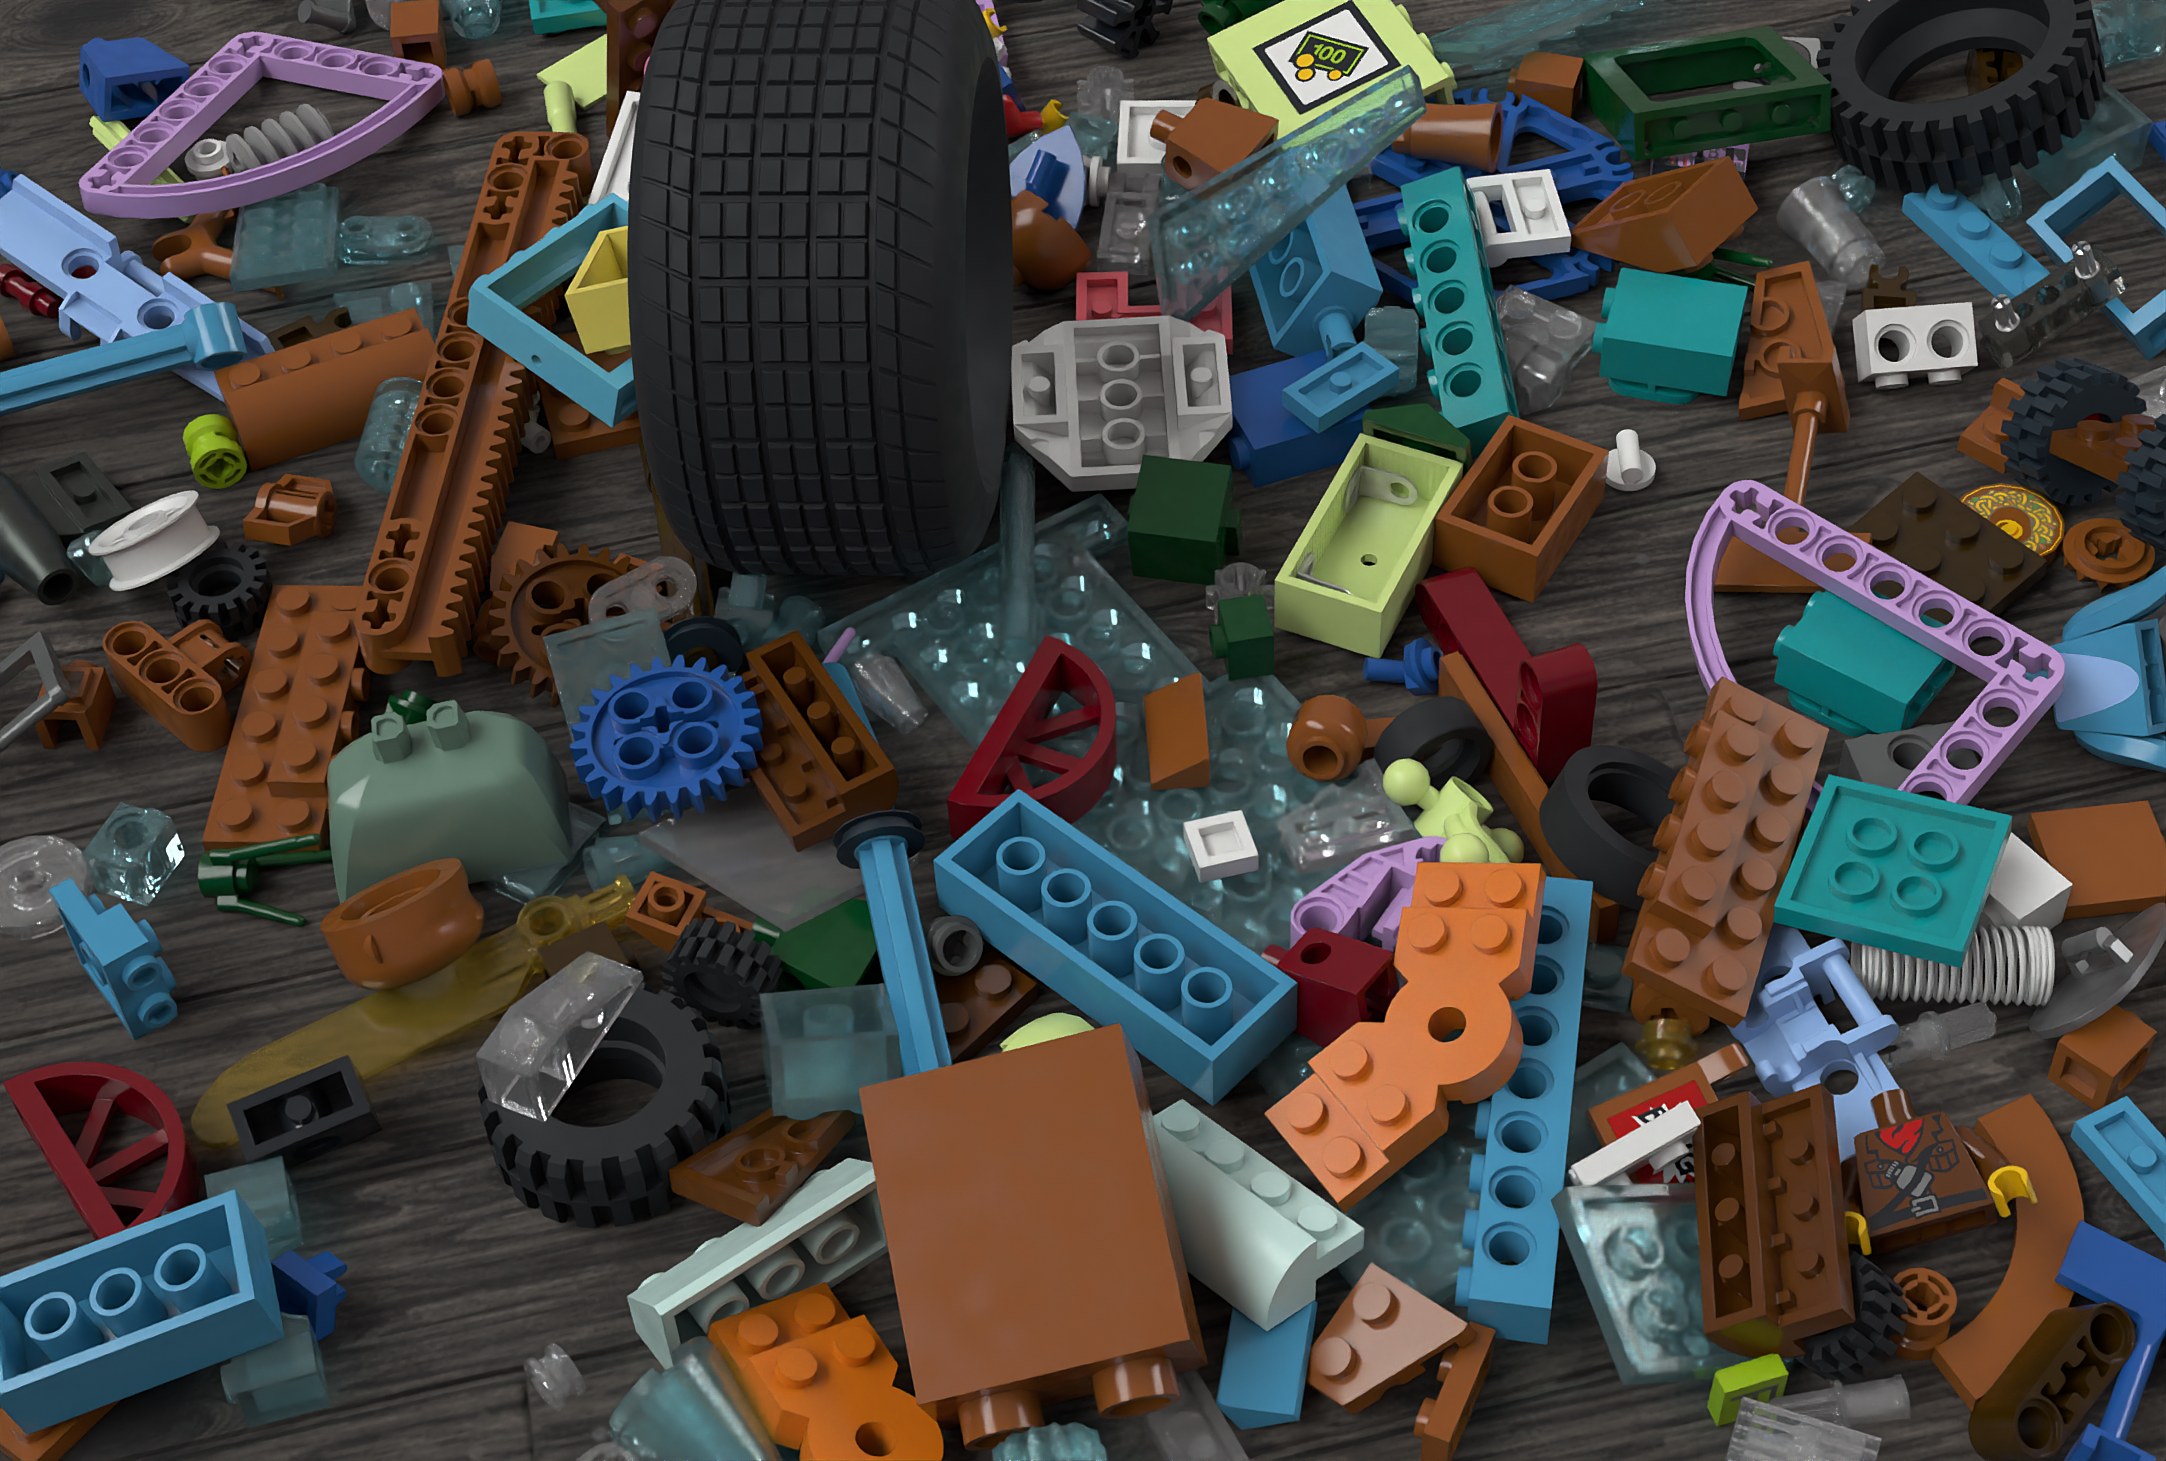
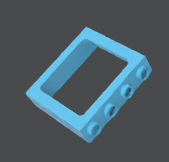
M613 192L596 204H589L584 207L579 215L561 227L551 229L543 239L525 251L520 250L516 252L507 263L489 275L484 274L480 276L469 290L467 326L612 428L638 410L632 357L608 373L521 310L577 273L600 231L628 225L629 203Z

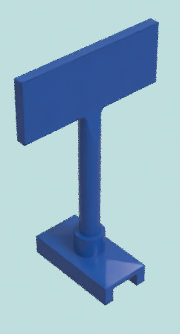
M2080 1220L2074 1230L2054 1281L2096 1303L2111 1302L2122 1307L2136 1324V1341L2132 1355L2120 1370L2100 1427L2098 1428L2088 1423L2064 1461H2156L2157 1457L2125 1441L2162 1339L2166 1338V1262Z

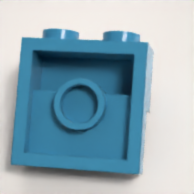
M71 877L48 889L80 964L134 1040L156 1028L166 1025L178 1016L177 1005L169 993L178 988L176 981L160 956L155 958L154 955L160 953L163 949L155 932L145 919L135 923L121 903L106 910L95 893L85 898Z

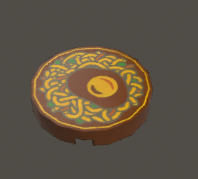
M1999 483L1979 486L1965 493L1960 498V501L2046 559L2047 566L2051 565L2060 553L2064 539L2065 522L2058 508L2044 495L2023 486Z

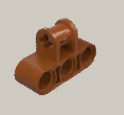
M209 619L198 620L190 624L168 640L141 621L122 622L112 627L105 634L103 649L120 690L186 746L195 751H214L225 746L230 741L234 723L224 694L237 686L250 670L252 654L244 645L228 641L223 637V631L220 626ZM206 636L208 639L204 641L201 637ZM224 668L227 670V673H222L221 670Z

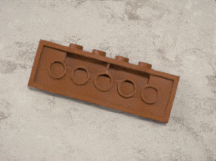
M273 585L202 838L205 851H211V849H233L313 833L321 836L320 844L283 853L320 851L325 849L330 829L327 769L330 762L343 748L360 737V718L358 712L361 702L369 700L371 690L369 669L364 662L354 627V613L363 586Z
M1723 676L1711 688L1702 720L1699 719L1694 724L1685 741L1683 752L1690 755L1687 766L1681 768L1669 790L1668 799L1674 801L1675 804L1672 813L1666 815L1655 834L1653 847L1660 851L1656 862L1653 861L1645 871L1637 890V895L1644 898L1624 960L1621 970L1622 974L1730 1027L1735 1028L1746 1017L1773 924L1774 905L1787 876L1828 735V728Z

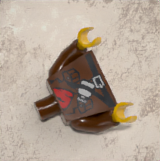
M1905 1089L1885 1091L1871 1099L1870 1105L1878 1128L1856 1135L1854 1137L1855 1154L1848 1156L1841 1162L1840 1166L1848 1244L1860 1245L1863 1256L1869 1255L1872 1250L1873 1256L1876 1257L1996 1224L1994 1202L2002 1217L2011 1215L2007 1203L2013 1198L2026 1197L2030 1199L2032 1205L2038 1202L2026 1170L2019 1166H2012L2002 1152L1969 1126H1953L1945 1112L1937 1111L1917 1117L1909 1093Z

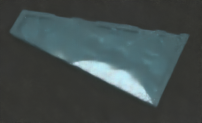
M1409 64L1147 216L1161 316H1171L1189 322L1427 112L1420 78Z

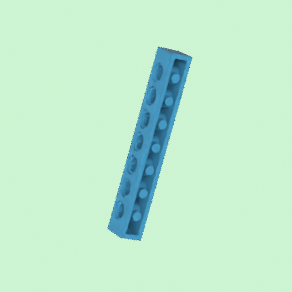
M1546 876L1531 990L1518 1001H1509L1523 1033L1522 1055L1511 1078L1503 1087L1492 1094V1101L1481 1100L1478 1102L1475 1138L1487 1140L1486 1154L1472 1153L1468 1193L1481 1194L1479 1210L1466 1209L1462 1249L1474 1250L1472 1267L1459 1265L1455 1306L1468 1308V1324L1472 1321L1495 1329V1338L1547 1345L1593 881ZM1520 1097H1529V1098H1532V1099H1524V1098H1520ZM1511 1150H1523L1528 1153H1517ZM1515 1204L1523 1208L1514 1209L1506 1207L1504 1205ZM1510 1260L1517 1263V1265L1508 1266L1497 1261Z

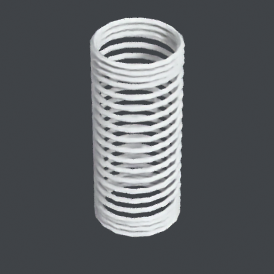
M1978 924L1962 965V987H1960V968L1951 966L1949 990V965L1939 963L1938 987L1937 962L1928 960V981H1926L1927 960L1852 942L1851 967L1872 1000L1877 995L1882 1001L1888 992V997L1894 1001L1899 991V997L1904 1002L1908 999L1910 993L1911 998L1915 1002L1919 1000L1921 995L1928 1002L1933 994V998L1937 1003L1944 996L1949 1004L1955 997L1961 1004L1967 996L1971 1004L1978 998L1984 1005L1990 998V1001L1996 1005L2001 998V1001L2006 1006L2011 1000L2017 1006L2024 1000L2030 1007L2033 1004L2036 1007L2038 1005L2044 1007L2050 1001L2053 991L2055 954L2051 932L2045 926L2041 928L2031 925L2028 928L2024 925L2018 929L2012 925L2007 929L2001 924L1996 929L1991 924L1986 928ZM1978 930H1980L1982 935L1979 945L1977 939ZM1990 930H1991V932H1992V934H1993V937H1992V940H1991V945H1990L1989 937H1988V934H1989V931H1990ZM2001 931H2003V933H2004V938H2003L2002 946H2001V940H2000V936H1999L2000 933H2001ZM2012 931H2014L2016 935L2014 939V944H2012L2011 938ZM2019 951L2020 981L2019 992L2017 995L2016 973L2017 958ZM1995 952L1997 960L1996 991H1994ZM1985 953V986L1983 993V960ZM2008 954V987L2006 994L2005 965L2006 955ZM1972 957L1974 959L1973 991L1971 983ZM1904 962H1905V982H1904ZM1915 965H1916V985H1915Z

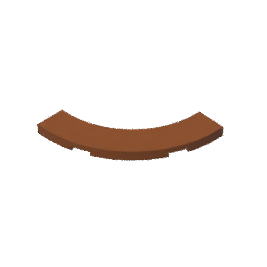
M2031 1093L1977 1118L1974 1131L2002 1152L2012 1166H2019L2027 1171L2038 1202L2032 1205L2030 1199L2026 1197L2011 1199L2014 1207L2015 1230L2013 1233L2012 1256L2001 1286L1989 1304L1972 1322L1954 1336L1934 1347L1931 1357L1933 1363L1971 1412L2046 1316L2056 1309L2069 1308L2075 1294L2074 1291L2054 1280L2076 1226L2080 1220L2084 1221L2083 1201L2077 1176L2065 1145L2051 1120Z

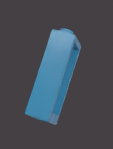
M2112 156L2097 167L2085 172L2078 182L2056 199L2045 203L2035 215L2026 221L2039 247L2079 289L2078 281L2073 279L2076 264L2072 251L2062 239L2121 193L2166 237V209ZM2107 286L2102 297L2090 300L2147 361L2166 348V289L2135 313H2132Z

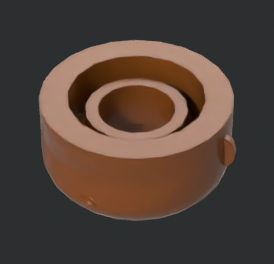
M446 858L409 868L360 891L341 903L323 918L320 923V930L341 973L350 983L366 990H391L423 980L448 967L465 955L478 940L485 917L482 905L472 896L468 888V876L461 861L456 858Z

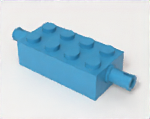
M1288 144L1284 150L1275 151L1268 156L1271 162L1265 160L1264 170L1266 175L1236 215L1234 223L1273 349L1295 357L1325 349L1326 359L1329 362L1357 345L1353 331L1365 315L1376 307L1383 289L1339 164Z

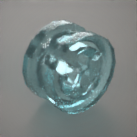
M1847 165L1833 174L1826 184L1823 197L1825 202L1832 207H1836L1837 212L1842 216L1852 217L1868 205L1875 193L1876 186L1874 181L1868 176L1863 175L1862 171L1856 166Z

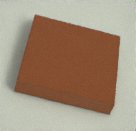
M2148 800L2030 813L2027 829L2037 854L2073 884L2062 920L2140 912L2157 903L2166 904V843Z

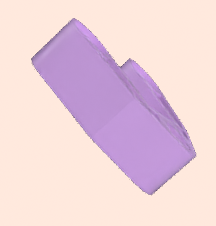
M1426 836L1363 854L1294 905L1291 911L1290 949L1308 929L1318 927L1362 942L1372 930V936L1382 941V948L1394 952L1397 944L1402 907H1411L1417 862H1440V851L1447 839L1439 836ZM1401 977L1399 991L1405 985Z

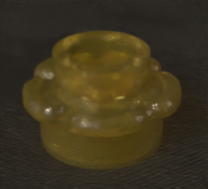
M1656 1019L1643 1024L1642 1039L1636 1041L1635 1048L1638 1053L1648 1058L1647 1063L1650 1067L1671 1071L1685 1067L1686 1061L1696 1056L1699 1045L1693 1040V1027L1690 1024L1674 1019Z

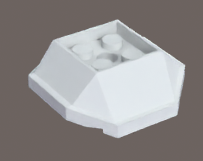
M1171 316L1063 321L1044 330L1030 342L1024 340L1012 346L1011 377L1014 439L1072 492L1136 488L1143 455L1203 462L1232 429V404L1224 334L1209 329L1204 332L1189 322Z

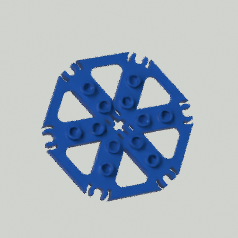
M1474 88L1453 93L1455 104L1492 102L1488 100V89L1484 88L1479 91L1477 101L1473 102ZM1507 91L1506 99L1501 102L1503 107V136L1499 159L1493 173L1460 164L1413 158L1412 154L1394 153L1392 149V133L1395 111L1357 129L1356 135L1349 133L1341 137L1340 140H1335L1330 161L1339 164L1346 187L1349 177L1358 171L1371 172L1400 188L1402 185L1456 166L1460 167L1466 180L1480 176L1550 169L1561 204L1586 198H1597L1603 201L1623 182L1633 180L1634 172L1631 173L1629 162L1619 165L1621 149L1619 146H1614L1613 140L1522 93L1521 102L1516 107L1514 106L1515 95L1511 91ZM1435 97L1412 102L1408 105L1417 106L1419 102L1432 104L1437 103L1435 101ZM1523 132L1537 133L1570 151L1509 166L1514 139ZM1401 192L1353 203L1370 255L1379 248L1410 241V238H1405L1397 216V209L1404 207ZM1490 201L1489 206L1497 233L1511 232L1502 201ZM1566 220L1569 230H1571L1576 224ZM1571 246L1570 252L1526 256L1549 269L1553 276L1547 280L1541 279L1517 285L1515 288L1508 290H1494L1498 313L1588 291L1589 285L1596 286L1598 284L1600 267L1611 273L1614 270L1615 262L1619 264V261ZM1371 256L1381 286L1415 305L1412 289L1419 287L1418 281L1407 278L1398 273L1397 270Z

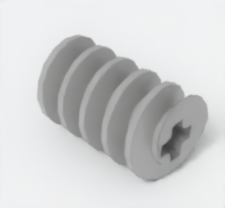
M301 104L297 108V115L290 111L281 113L279 124L275 120L268 118L261 124V131L254 126L247 127L244 130V139L238 134L228 135L226 138V151L234 172L240 173L302 152L332 138L334 133L328 120L319 109H314L309 104Z

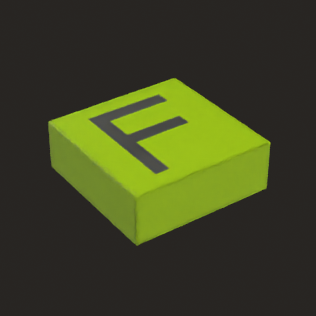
M1772 1353L1716 1371L1707 1408L1717 1427L1780 1407L1788 1372L1779 1354L1774 1355Z

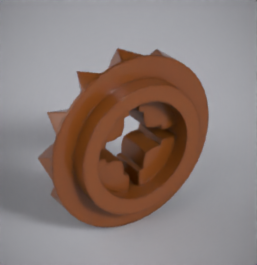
M2094 518L2074 525L2066 533L2061 547V551L2064 553V568L2076 570L2078 582L2096 581L2100 591L2107 584H2114L2121 590L2127 588L2131 582L2139 583L2145 580L2149 570L2153 567L2155 551L2153 546L2129 534L2131 529L2124 527L2121 521L2109 518ZM2119 550L2117 559L2109 557L2103 561L2097 558V554L2106 556L2109 553L2114 554Z

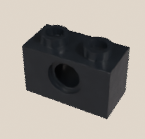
M349 1055L226 1104L247 1162L262 1180L382 1130L361 1073Z

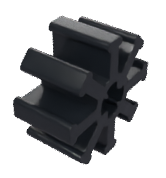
M1078 0L1076 8L1088 14L1083 23H1079L1077 28L1080 35L1129 59L1134 58L1139 54L1137 49L1140 40L1152 45L1159 37L1160 31L1155 29L1151 20L1156 14L1164 13L1169 15L1173 0Z

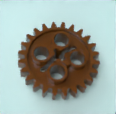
M562 543L558 544L556 557L552 559L544 551L538 549L535 552L534 566L519 559L516 563L515 575L504 573L501 579L500 591H494L490 608L492 610H489L487 629L492 630L489 641L490 649L499 650L497 666L499 668L514 666L511 677L513 685L520 684L526 680L531 681L530 698L534 699L546 690L551 692V707L556 708L563 697H568L572 700L575 712H579L578 708L583 706L584 699H592L594 703L591 694L594 688L607 692L612 689L609 679L611 674L626 680L631 677L630 664L633 663L637 664L643 672L651 670L653 658L658 657V641L664 631L671 627L672 624L668 623L670 615L669 604L660 603L663 590L661 585L645 588L649 574L647 569L640 570L634 574L628 572L631 559L628 556L622 558L616 564L609 562L610 550L607 547L601 550L597 558L591 557L586 543H581L577 555H569L566 547ZM593 597H603L609 601H599ZM538 605H549L555 609H544ZM615 643L622 646L623 648L614 649L606 644ZM551 652H562L567 654L568 657H558L551 654Z

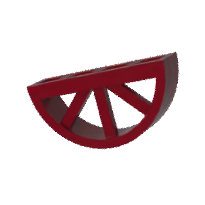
M1049 635L1045 636L947 799L951 838L958 840L1012 795L1003 794L1008 784L1013 793L1020 789L1070 825L1083 817L1102 798L1111 783L1117 765L1116 705L1113 691L1105 675L1083 652L1060 639ZM1063 692L1083 706V708L1048 718ZM1095 725L1099 729L1093 745L1082 759L1035 745ZM1021 762L1062 776L1033 789Z
M66 1062L33 1069L3 1082L20 1120L95 1241L198 1202L200 1190L198 1162L182 1121L167 1095L144 1076L112 1064ZM90 1111L74 1147L56 1119V1116ZM115 1112L136 1117L158 1130L92 1167ZM168 1151L166 1170L156 1193L105 1187ZM116 1212L140 1215L125 1228Z

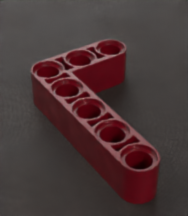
M1472 566L1418 581L1415 584V599L1418 611L1444 656L1457 651L1460 655L1462 654L1544 783L1547 785L1555 782L1570 757L1577 751L1591 746L1598 679L1588 650L1583 644L1575 643L1532 657L1484 581Z

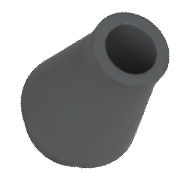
M928 915L921 917L930 961L934 970L942 975L958 976L968 972L978 963L983 951V940L978 926L972 920L959 915L943 917Z

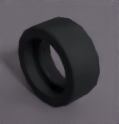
M1453 696L1433 697L1414 704L1398 715L1383 730L1374 747L1373 763L1383 777L1388 766L1396 760L1410 758L1419 761L1425 753L1437 745L1449 741L1439 752L1420 762L1428 770L1430 785L1440 791L1452 776L1471 785L1484 771L1491 757L1492 739L1465 701ZM1417 804L1408 805L1414 808L1420 807Z

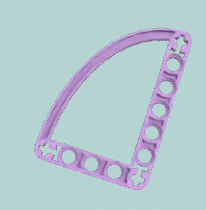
M247 32L237 35L79 180V188L83 207L93 214L120 218L154 219L185 217L250 205L310 185L373 154L427 115L445 97V88L441 74L442 69L433 64L263 32ZM262 77L389 100L379 110L332 138L273 163L213 179L179 184L149 185Z
M1741 480L1725 488L1706 513L1694 538L1686 570L1685 603L1691 648L1701 681L1708 696L1710 695L1711 688L1722 676L1736 683L1725 660L1716 633L1713 616L1714 586L1721 559L1733 536L1989 683L1897 790L1914 794L1923 791H1934L1941 794L1946 801L1967 805L2060 697L2064 689L2065 662L2061 654L2055 649L1759 482ZM1755 504L1757 513L1747 508ZM1737 506L1746 509L1741 514L1736 513ZM1762 520L1765 521V522H1767L1764 529H1763ZM1790 526L1803 528L1809 533L1804 541L1795 545H1787L1777 539L1778 533ZM1836 553L1851 555L1856 560L1853 567L1843 572H1834L1823 564L1829 556ZM1885 580L1898 582L1904 587L1903 593L1893 599L1878 598L1871 590L1877 583ZM1933 608L1945 609L1954 617L1949 624L1940 628L1927 626L1920 620L1924 612ZM1983 636L1994 637L2003 644L2002 650L1992 656L1975 654L1969 646L1976 638ZM2015 653H2019V663L2013 660ZM2041 669L2048 671V679L2038 676L2033 681L2026 680V671L2032 674L2038 673ZM1998 706L2008 707L2017 713L2018 719L2010 726L1995 727L1985 721L1984 715L1991 708ZM1961 748L1972 749L1982 757L1981 763L1969 770L1957 769L1947 759L1952 752ZM1815 780L1803 817L1808 822L1823 789Z

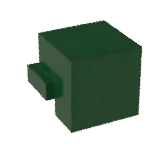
M1143 455L1134 496L1131 495L1127 513V538L1133 576L1220 587L1226 555L1239 556L1243 539L1240 509L1229 508L1233 493L1231 465Z

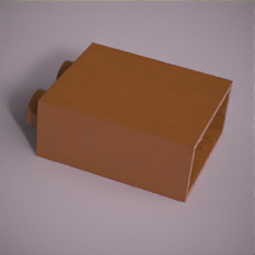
M1121 1023L858 1088L917 1405L925 1413L937 1421L945 1430L961 1426L965 1449L970 1451H988L1020 1445L1046 1433V1426L1042 1411L1043 1406L1095 1394L1099 1416L1105 1419H1120L1156 1412L1180 1401L1181 1396L1176 1374L1208 1367L1141 1062Z

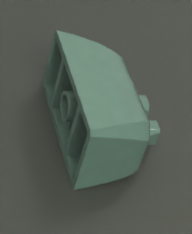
M455 700L433 704L426 711L427 721L406 725L403 716L395 712L374 716L371 720L372 732L356 739L343 748L330 762L327 769L330 847L340 904L360 891L394 874L440 859H459L467 873L468 884L569 863L574 858L567 776L545 740L531 726L510 714L493 711L464 713Z

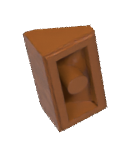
M1194 673L1144 696L1151 790L1210 787V757L1202 674Z

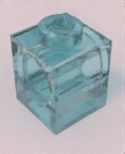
M122 802L118 804L82 852L97 891L146 907L185 855L171 817L154 808L142 809Z

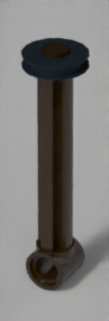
M641 435L638 445L646 486L653 496L672 626L664 631L658 641L657 656L661 659L664 667H672L676 657L683 655L685 665L689 668H692L701 657H704L707 660L710 672L724 664L727 666L729 677L731 678L742 664L743 649L741 647V638L736 628L725 620L717 618L708 563L694 556L683 546L666 519L652 480Z

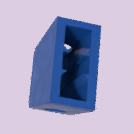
M135 37L112 41L94 38L80 48V91L103 122L149 116L189 79V66L145 38Z

